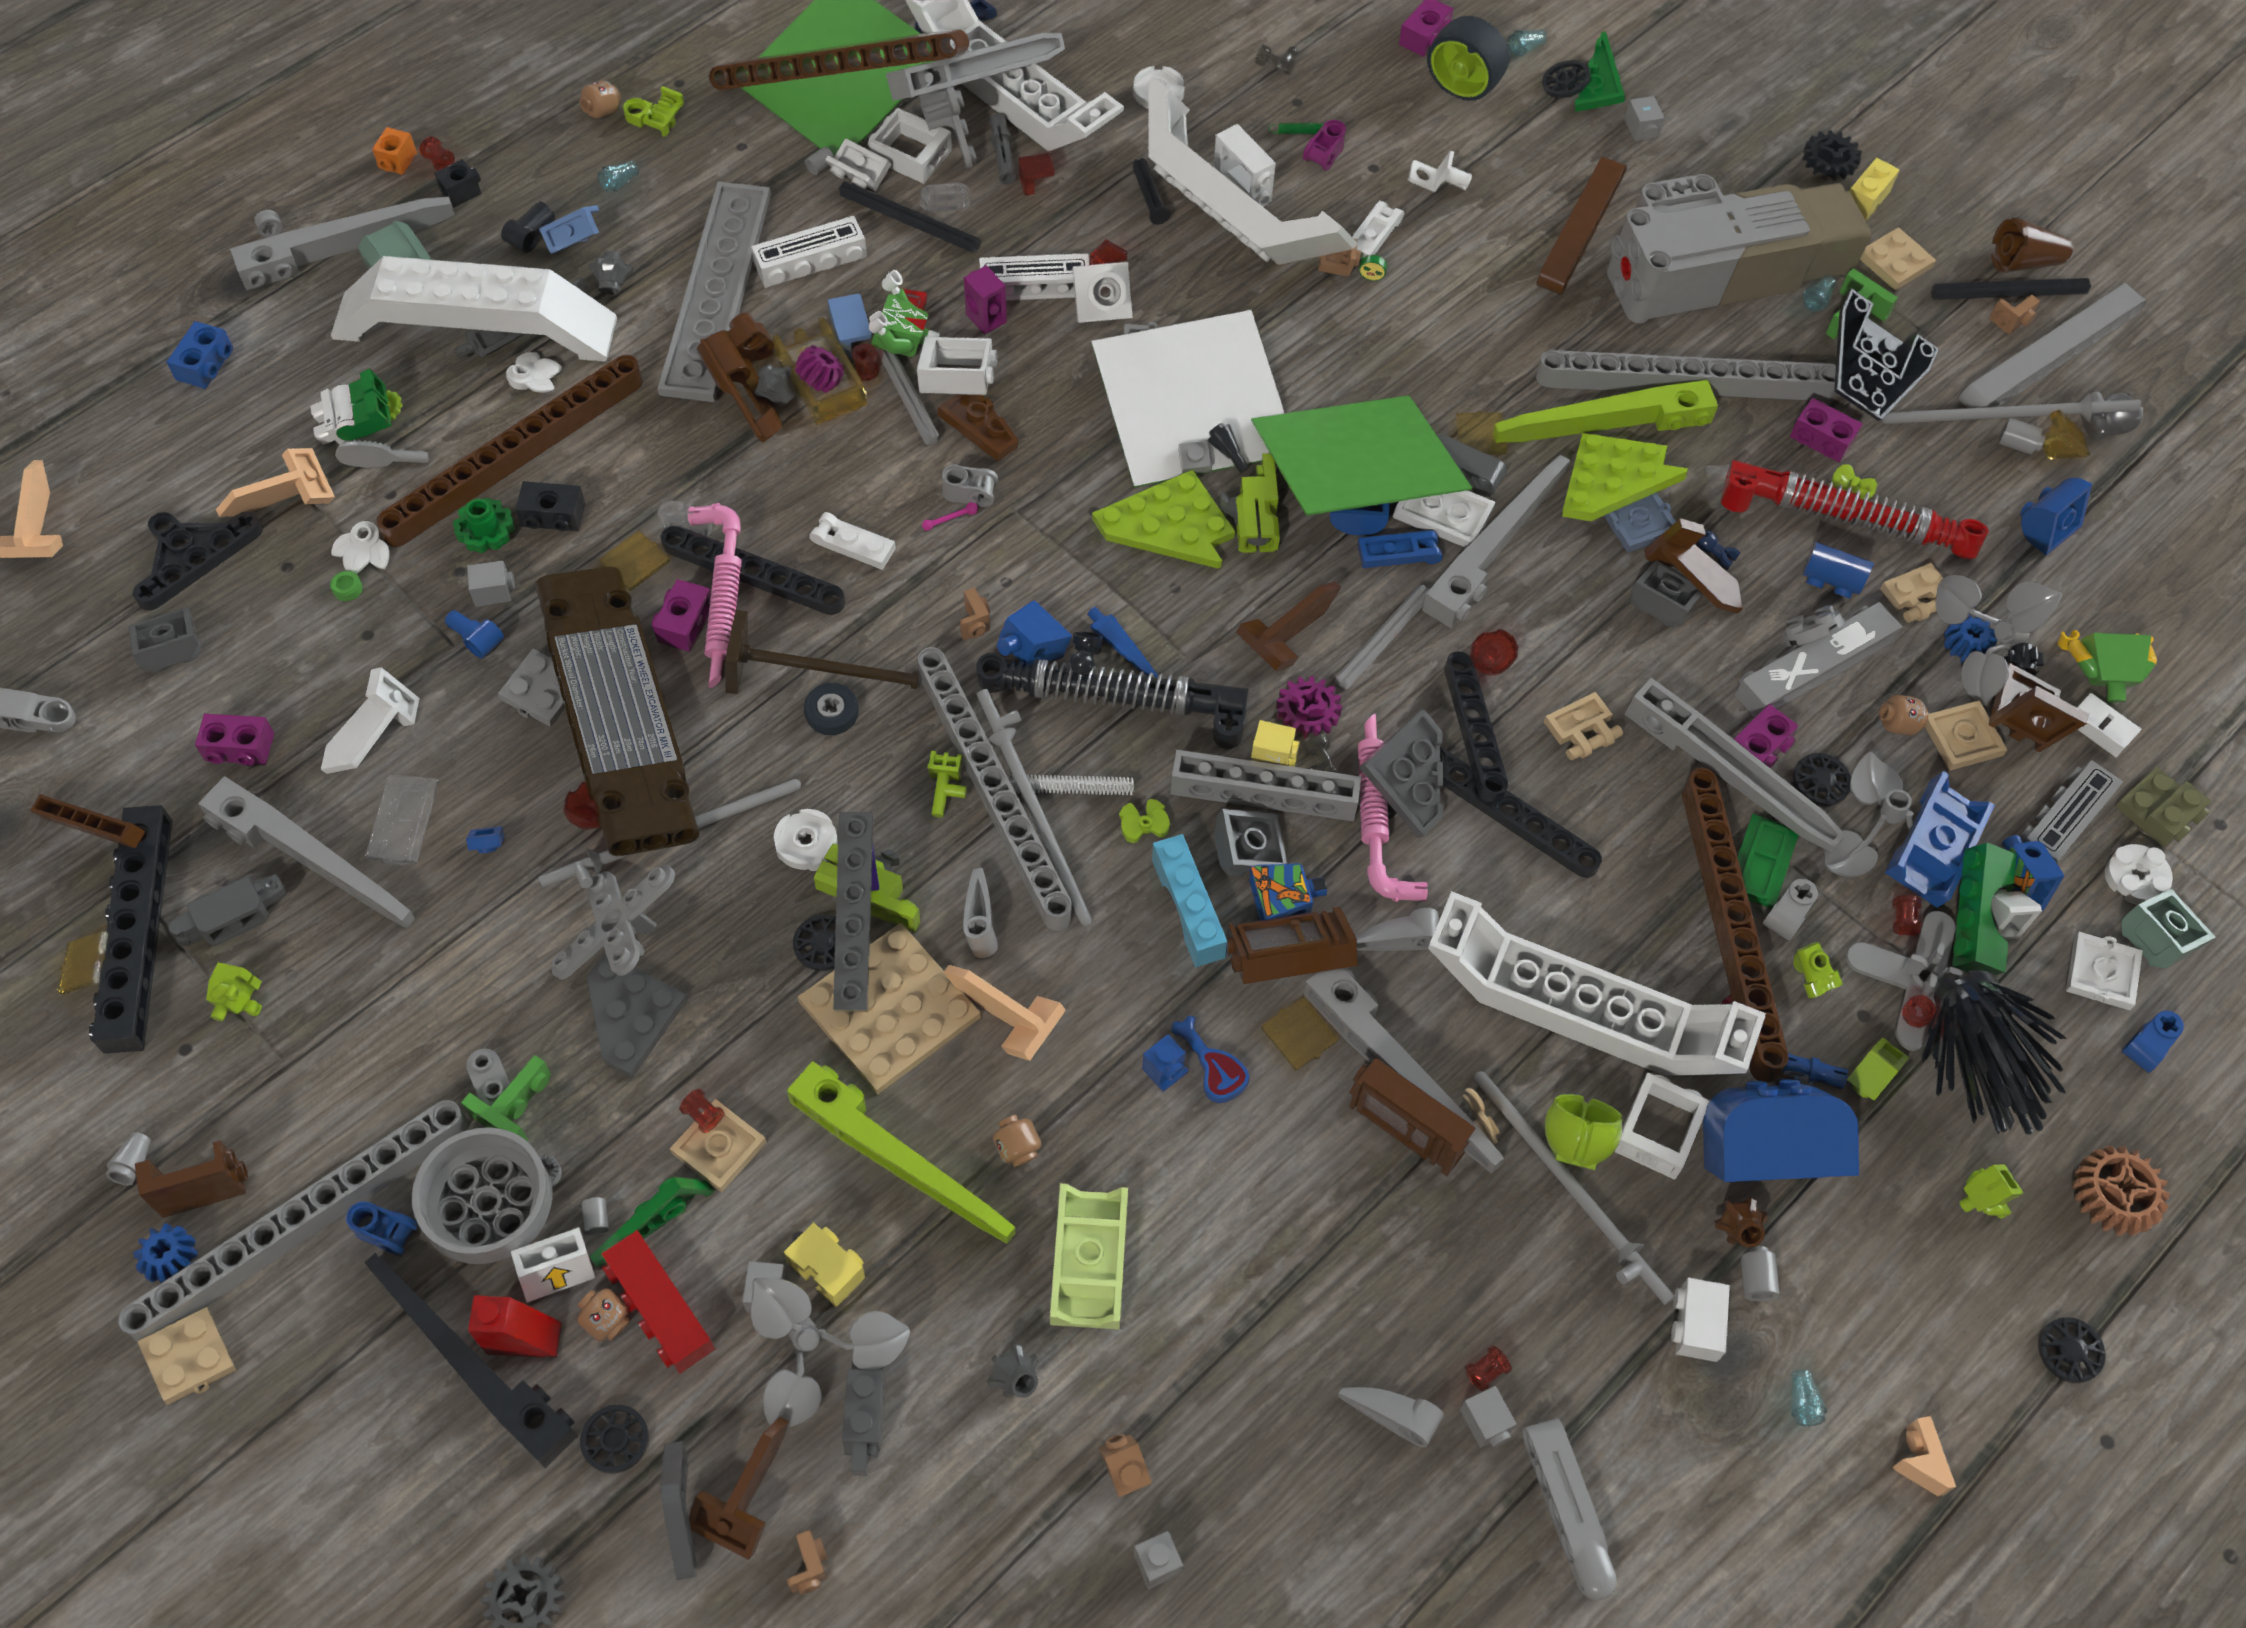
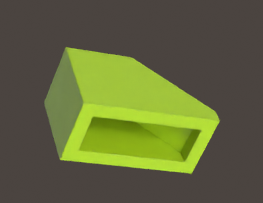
M1882 1038L1847 1080L1852 1083L1851 1087L1857 1094L1864 1098L1870 1097L1875 1101L1908 1061L1909 1057Z

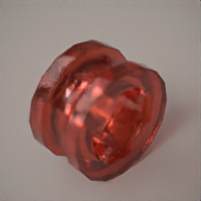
M1915 995L1904 1005L1902 1016L1910 1026L1922 1028L1933 1019L1936 1007L1928 997ZM1916 1006L1922 1008V1009H1921V1013L1923 1014L1922 1017L1916 1015V1013H1917V1010L1915 1009Z

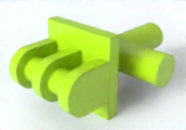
M931 751L927 769L930 778H937L931 813L934 817H944L947 796L966 798L967 786L949 784V780L960 781L962 754H957V757L950 756L947 752L944 755H938L936 751Z

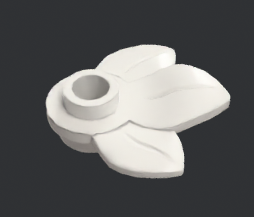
M526 352L517 357L515 365L507 369L506 378L510 386L518 390L529 388L538 393L554 391V385L549 379L557 375L562 370V367L552 359H540L537 352Z
M362 521L354 525L350 533L341 535L336 539L331 554L335 557H343V565L346 571L358 574L369 562L380 569H386L390 551L388 545L380 539L378 527L372 522ZM368 531L367 537L360 538L363 532Z

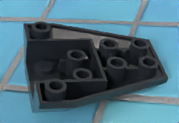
M1851 289L1848 291L1839 312L1834 392L1879 422L1930 371L1939 348L1918 334L1903 343L1868 319L1873 303Z

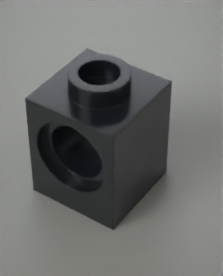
M463 159L434 173L441 194L444 197H449L453 208L481 195L478 184L481 182V178L474 167L470 168Z

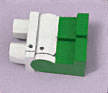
M370 368L360 372L361 379L348 385L336 386L332 391L329 389L321 391L322 401L310 406L314 419L318 423L325 422L313 428L314 436L323 445L334 440L340 445L344 441L357 440L392 426L389 406L387 405L388 398L385 383Z

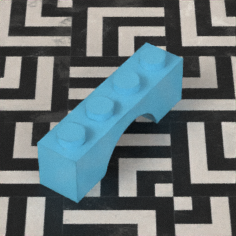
M1183 834L1154 842L1152 862L1162 887L1165 886L1169 890L1175 902L1183 929L1184 941L1195 968L1224 959L1226 956L1227 939Z

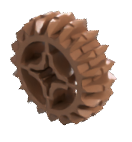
M2110 1145L2106 1146L2103 1150L2100 1148L2094 1150L2089 1157L2086 1156L2080 1162V1167L2075 1170L2074 1176L2077 1179L2073 1182L2072 1188L2079 1191L2075 1195L2074 1200L2084 1203L2080 1213L2090 1212L2092 1215L2090 1223L2100 1221L2103 1231H2109L2113 1227L2116 1236L2123 1235L2125 1232L2129 1236H2133L2139 1232L2149 1231L2153 1227L2152 1225H2156L2162 1220V1214L2169 1207L2165 1201L2169 1199L2170 1193L2163 1190L2167 1186L2168 1181L2158 1178L2157 1175L2160 1174L2161 1168L2152 1169L2149 1165L2151 1158H2145L2144 1160L2139 1158V1150L2132 1151L2129 1154L2125 1145L2117 1149ZM2112 1169L2111 1176L2105 1179L2099 1178L2100 1170ZM2136 1202L2143 1203L2140 1212H2130L2131 1205Z

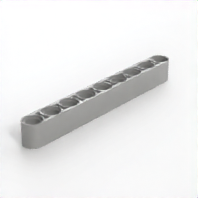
M2127 283L2122 284L1970 384L1961 393L1958 400L1966 408L2001 406L2135 317L2144 308L2147 300Z

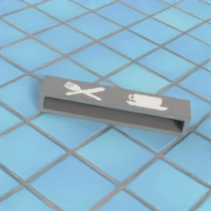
M1880 602L1869 608L1864 606L1850 619H1843L1844 624L1839 629L1834 624L1830 629V634L1802 646L1795 645L1783 657L1770 659L1764 664L1762 669L1756 672L1753 670L1747 672L1739 680L1740 685L1735 696L1754 718L1769 704L1778 710L1893 644L1903 628L1902 625Z

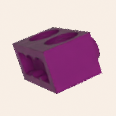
M1812 398L1798 417L1790 437L1840 463L1855 442L1863 423Z
M1769 704L1733 740L1771 768L1778 759L1776 755L1780 751L1785 754L1794 745L1796 739L1793 736L1799 726Z
M204 713L195 747L204 761L213 764L231 762L244 766H252L254 764L266 765L275 733L266 717Z

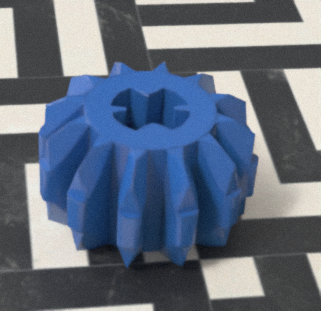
M1969 614L1963 623L1950 624L1944 632V638L1946 639L1944 647L1951 649L1950 657L1957 655L1962 663L1970 653L1978 651L1986 654L1988 648L1997 645L1998 640L1995 638L1994 629L1990 628L1991 622H1983L1980 618H1972Z
M165 1223L160 1232L155 1228H149L150 1237L148 1239L138 1238L139 1244L143 1248L133 1252L134 1258L138 1260V1263L135 1265L137 1271L144 1274L145 1278L153 1283L157 1280L163 1283L192 1264L189 1260L199 1256L198 1251L194 1248L196 1240L192 1235H188L187 1231L181 1226L173 1229L170 1224Z

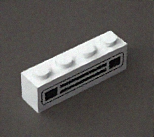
M854 216L751 246L754 265L765 288L867 257L865 237Z
M1088 253L980 258V268L987 265L1006 285V300L1075 298L1072 267L1089 265Z

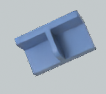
M597 205L583 207L539 228L550 254H555L575 244L586 242L589 237L599 233L592 214L600 211Z
M860 294L828 299L830 320L841 359L852 357L851 342L872 338Z

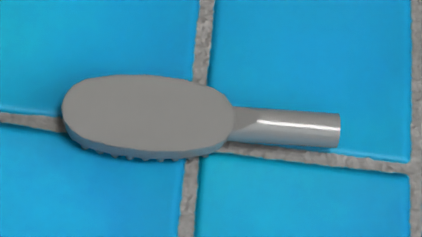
M350 440L348 442L344 441L338 446L335 454L336 458L343 464L364 468L385 467L393 461L429 463V452L391 450L390 446H387L386 443L382 445L381 442L376 443L374 441L372 443L370 440L368 442L366 440L363 442L361 440H358V442L356 440L353 442Z

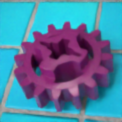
M1300 676L1298 677L1297 684L1288 681L1286 689H1280L1279 698L1276 701V709H1278L1277 719H1283L1284 726L1296 728L1295 735L1300 731L1303 732L1304 739L1308 738L1309 733H1313L1316 738H1320L1321 730L1329 734L1332 725H1338L1339 716H1341L1342 706L1340 705L1341 696L1334 695V686L1325 687L1326 680L1322 679L1319 683H1315L1314 676H1310L1309 682H1304Z

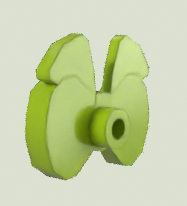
M1843 464L1837 468L1831 480L1833 483L1832 487L1838 488L1839 485H1842L1843 490H1848L1851 487L1850 492L1854 493L1860 490V499H1864L1866 493L1869 492L1868 501L1874 496L1877 489V482L1874 478L1860 479L1855 476L1853 467L1850 464Z
M1149 799L1146 806V815L1141 817L1132 803L1123 806L1119 813V818L1122 819L1121 831L1126 841L1136 843L1143 834L1150 832L1164 838L1169 833L1170 825L1169 817L1164 811L1165 805L1158 800Z

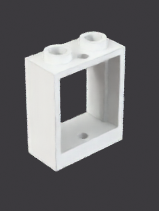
M897 108L891 116L886 117L878 131L870 136L868 146L871 152L887 159L891 163L890 169L925 184L952 151L951 131L942 127L929 131L926 120ZM900 134L927 145L916 158L890 147Z
M1238 124L1216 134L1214 168L1261 206H1266L1272 201L1276 163Z
M925 337L917 367L919 393L986 395L988 384H993V367L997 366V350H992V339ZM937 365H976L981 366V369L938 368Z
M1647 1073L1623 1125L1621 1140L1615 1152L1675 1180L1683 1169L1710 1100L1703 1098L1695 1090L1683 1089L1672 1084L1664 1076ZM1648 1093L1693 1114L1678 1152L1632 1132Z

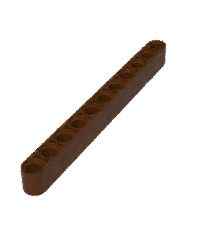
M954 29L733 61L713 67L709 72V81L715 89L726 90L949 59L968 50L969 38L964 31ZM950 39L954 41L955 49L951 47ZM927 42L931 46V53L927 49ZM903 46L906 47L908 55L904 53ZM880 49H881V50L883 51V53H884V59L882 58V56H881V54H880ZM857 52L860 54L861 62L857 57ZM835 56L837 57L838 65L835 62Z
M621 355L383 510L377 517V525L386 544L392 547H400L637 391L642 385V377L637 359L632 355Z
M1696 768L1691 772L1682 791V799L1732 1001L1766 1013L1760 1030L1765 1035L1759 1033L1749 1069L1756 1080L1771 1083L1778 1078L1789 1060L1788 1051L1718 780L1711 770Z

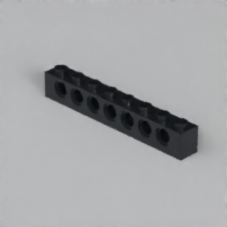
M162 805L123 808L122 821L134 824L144 830L145 833L141 838L143 842H139L135 849L118 843V848H115L113 852L115 872L114 876L110 877L111 901L105 910L108 923L106 933L102 935L101 939L104 951L102 963L98 964L97 968L99 989L93 997L95 1018L89 1027L90 1040L103 1054L144 1051L173 822ZM130 953L128 957L122 959L125 955ZM126 983L125 986L118 989L122 984ZM123 1012L120 1017L114 1019L116 1015Z

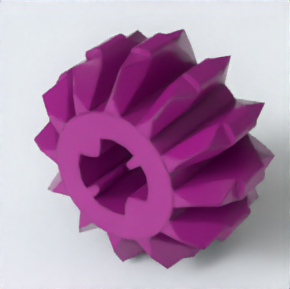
M815 345L806 347L798 356V360L795 363L796 373L800 375V380L805 381L808 386L814 387L816 391L821 390L824 393H828L841 382V378L844 375V367L839 363V358L834 357L832 352L826 351L824 347L818 348Z

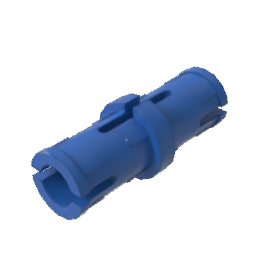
M1788 1053L1789 1060L1782 1072L1805 1078L1806 1082L1812 1084L1816 1081L1838 1087L1839 1089L1845 1087L1848 1069L1822 1063L1819 1058L1811 1057V1059Z

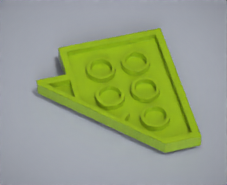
M1582 433L1562 517L1593 521L1686 480L1688 468L1664 465L1667 446Z
M1193 470L1092 513V520L1106 541L1217 569L1222 567V559L1214 547L1235 538V530Z

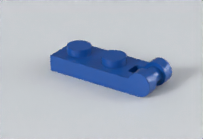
M1435 531L1358 538L1357 546L1362 568L1419 562L1437 564L1443 559L1441 549L1437 548L1438 537Z

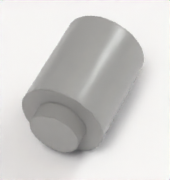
M2009 417L2003 427L1998 444L2032 455L2034 450H2041L2046 435L2042 434L2043 428Z
M1755 1246L1748 1248L1747 1253L1741 1255L1744 1297L1751 1301H1770L1779 1298L1780 1290L1776 1254L1769 1252L1767 1247Z

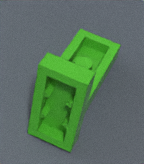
M1854 268L1847 274L1839 292L1846 297L1848 291L1853 289L1873 303L1870 313L1883 322L1890 316L1898 299L1897 296ZM1840 310L1833 315L1826 334L1834 340L1838 337Z
M534 1055L491 1106L471 1093L465 1097L461 1104L470 1117L486 1128L507 1130L528 1141L522 1128L512 1122V1120L519 1118L525 1112L529 1100L535 1093L541 1092L547 1086L549 1077L552 1074L545 1061Z

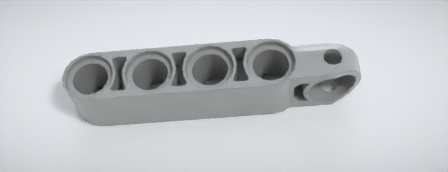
M0 688V728L32 733L37 730L60 733L71 729L75 724V711L67 701L61 698Z
M1556 1418L1524 1427L1522 1430L1524 1443L1576 1584L1581 1593L1589 1599L1604 1600L1616 1589V1573L1608 1555V1547L1603 1530L1563 1424Z

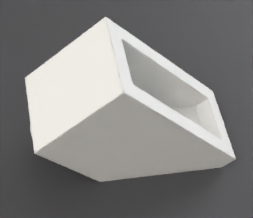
M1999 889L1995 892L1992 899L1991 913L1993 922L2005 940L2019 939L2042 912L2041 905L2021 891L2007 892L2005 889Z

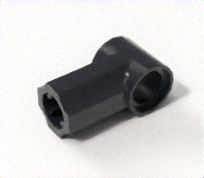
M539 201L518 221L510 219L504 224L501 231L502 240L525 253L531 252L538 242V235L541 234L539 228L555 220L554 212L551 211L547 204Z

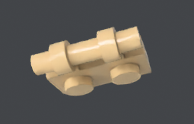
M1929 563L1883 582L1880 590L1896 611L1904 607L1908 609L1903 614L1906 622L1922 621L1927 619L1931 613L1936 612L1937 587L1943 577L1933 564ZM1926 598H1928V600L1930 601L1927 603L1920 602L1921 600H1924Z
M1596 692L1545 716L1544 724L1560 745L1570 740L1574 744L1573 747L1566 750V755L1571 761L1578 757L1585 758L1591 755L1593 750L1601 746L1608 747L1615 743V739L1623 736V731L1619 725L1612 728L1607 726L1606 722L1611 720L1613 714ZM1593 729L1597 735L1586 739L1583 734Z

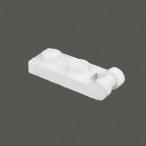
M1381 200L1376 204L1352 236L1353 239H1357V250L1361 251V260L1365 256L1376 254L1393 229L1400 224L1404 216L1403 210L1389 208L1388 204Z
M828 512L822 514L819 519V526L813 528L809 535L810 539L820 546L883 570L896 549L895 541L838 520L833 514ZM832 531L836 534L834 536H831L828 534V532Z

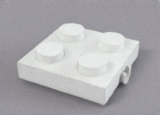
M2078 932L2073 941L2066 992L2130 1011L2136 1003L2143 950L2116 943V938L2111 936L2099 938Z

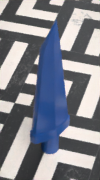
M1096 607L1089 610L1087 615L1094 622L1090 626L1094 633L1101 634L1103 640L1137 670L1143 671L1148 676L1150 673H1153L1154 677H1159L1112 614L1104 616Z

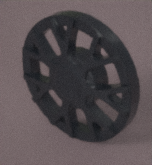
M1569 60L1560 62L1552 66L1542 78L1543 89L1551 97L1559 99L1570 98L1581 93L1588 86L1591 80L1590 69L1585 63ZM1581 69L1584 70V72L1580 73L1579 75H1576V73L1579 72ZM1553 73H1556V74H1557V75H1556V78H1555V77H1552L1551 75H1552Z
M1822 753L1810 754L1802 758L1794 769L1793 781L1796 789L1816 805H1836L1842 802L1850 792V773L1845 765L1833 756ZM1813 760H1819L1822 767L1817 768ZM1828 763L1834 765L1837 769L1832 772L1827 768ZM1803 766L1811 770V775L1800 772L1801 767ZM1835 776H1843L1845 782L1836 781ZM1809 781L1811 788L1806 790L1802 783ZM1833 786L1842 793L1839 797L1831 790ZM1817 791L1825 792V799L1817 798Z
M817 915L804 921L796 930L793 938V949L797 959L805 967L816 971L834 969L835 959L830 954L835 950V932L832 933L828 929L832 923L836 924V916ZM822 922L823 929L815 931L813 924ZM804 931L812 934L809 940L800 938ZM811 945L812 951L802 956L799 950ZM816 954L824 956L823 964L814 963Z
M2071 1317L2058 1318L2047 1324L2039 1336L2038 1349L2040 1357L2047 1369L2061 1380L2070 1383H2084L2093 1379L2102 1371L2106 1359L2105 1347L2098 1333L2087 1323ZM2067 1324L2076 1326V1336L2069 1335ZM2053 1327L2063 1336L2061 1340H2057L2049 1334ZM2087 1333L2094 1343L2086 1345L2081 1339L2084 1334ZM2046 1346H2056L2058 1356L2049 1357ZM2088 1351L2097 1353V1362L2087 1357ZM2062 1361L2071 1365L2068 1374L2059 1369ZM2083 1362L2090 1374L2082 1376L2078 1364Z
M625 1405L606 1406L596 1411L586 1421L580 1437L581 1451L586 1461L594 1469L608 1474L621 1473L632 1468L641 1460L648 1446L649 1431L643 1417L633 1408ZM616 1412L627 1413L623 1425L615 1423ZM612 1413L611 1418H608L606 1414ZM630 1415H632L633 1417H635V1418H634L633 1420H631V1421H629ZM604 1416L609 1425L600 1431L594 1423ZM636 1422H639L642 1430L629 1436L627 1429ZM591 1427L595 1429L594 1432H589ZM599 1436L600 1445L587 1447V1437ZM630 1441L641 1444L636 1454L626 1449ZM604 1450L609 1455L601 1465L594 1461V1459ZM588 1451H594V1453L590 1456ZM623 1452L626 1463L615 1466L614 1455Z

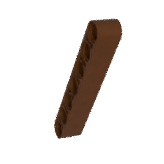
M1603 156L1600 158L1545 261L1536 286L1560 295L1564 293L1622 182L1627 165Z

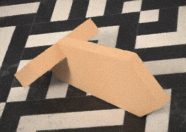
M312 448L287 449L282 454V457L289 469L288 473L232 490L217 507L216 511L219 517L236 516L241 512H254L297 494L301 495L304 504H329L335 496Z
M33 460L23 471L14 536H0V558L53 557L63 546L61 535H41L50 496L43 460Z
M948 965L944 971L952 984L960 989L971 1002L1014 1027L1001 1045L1005 1052L1012 1056L1030 1061L1066 1011L1060 1002L1037 996L1027 1009L969 970Z

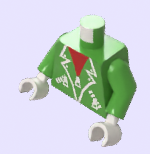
M893 270L882 281V287L886 291H892V293L888 294L882 312L877 311L869 317V330L874 333L870 346L886 350L891 354H902L912 357L915 356L918 345L924 344L925 337H939L940 333L924 328L928 318L927 312L915 307L908 300L903 289H899L898 286L903 282L902 276L897 270Z

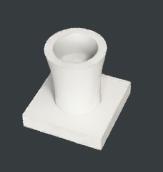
M1128 262L1072 267L1077 323L1133 318ZM1104 286L1110 290V295L1106 298L1100 294V290Z

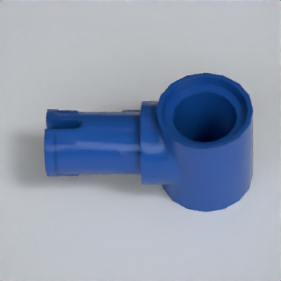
M456 610L449 612L445 618L446 626L462 635L465 646L480 659H483L505 638L502 631L488 619H484L481 623L477 620L472 621Z

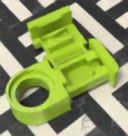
M662 86L660 88L662 96L658 100L659 104H654V108L652 103L640 98H631L624 103L623 110L628 123L640 128L644 125L651 126L660 130L662 136H667L670 132L669 127L673 128L676 125L675 114L684 105L682 93ZM633 109H641V110H642V111H641L640 113H638V114H631V113H629V112H630L631 110H633Z

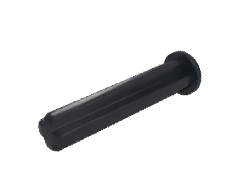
M1144 158L1135 159L1133 161V170L1150 211L1149 219L1153 224H1163L1169 219L1170 211L1163 204L1147 161Z

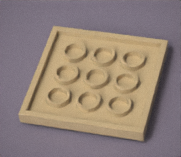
M899 923L870 944L868 1012H835L833 1010L834 971L798 996L799 1003L877 1095L981 1018L980 1011L960 989L952 984L943 969L902 923Z

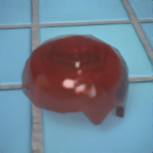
M1503 629L1483 632L1473 641L1470 647V658L1476 670L1489 676L1500 675L1508 671L1518 658L1519 646L1514 636Z
M585 781L581 782L575 791L567 793L563 804V813L571 824L580 829L599 828L601 826L597 821L595 801L590 800Z

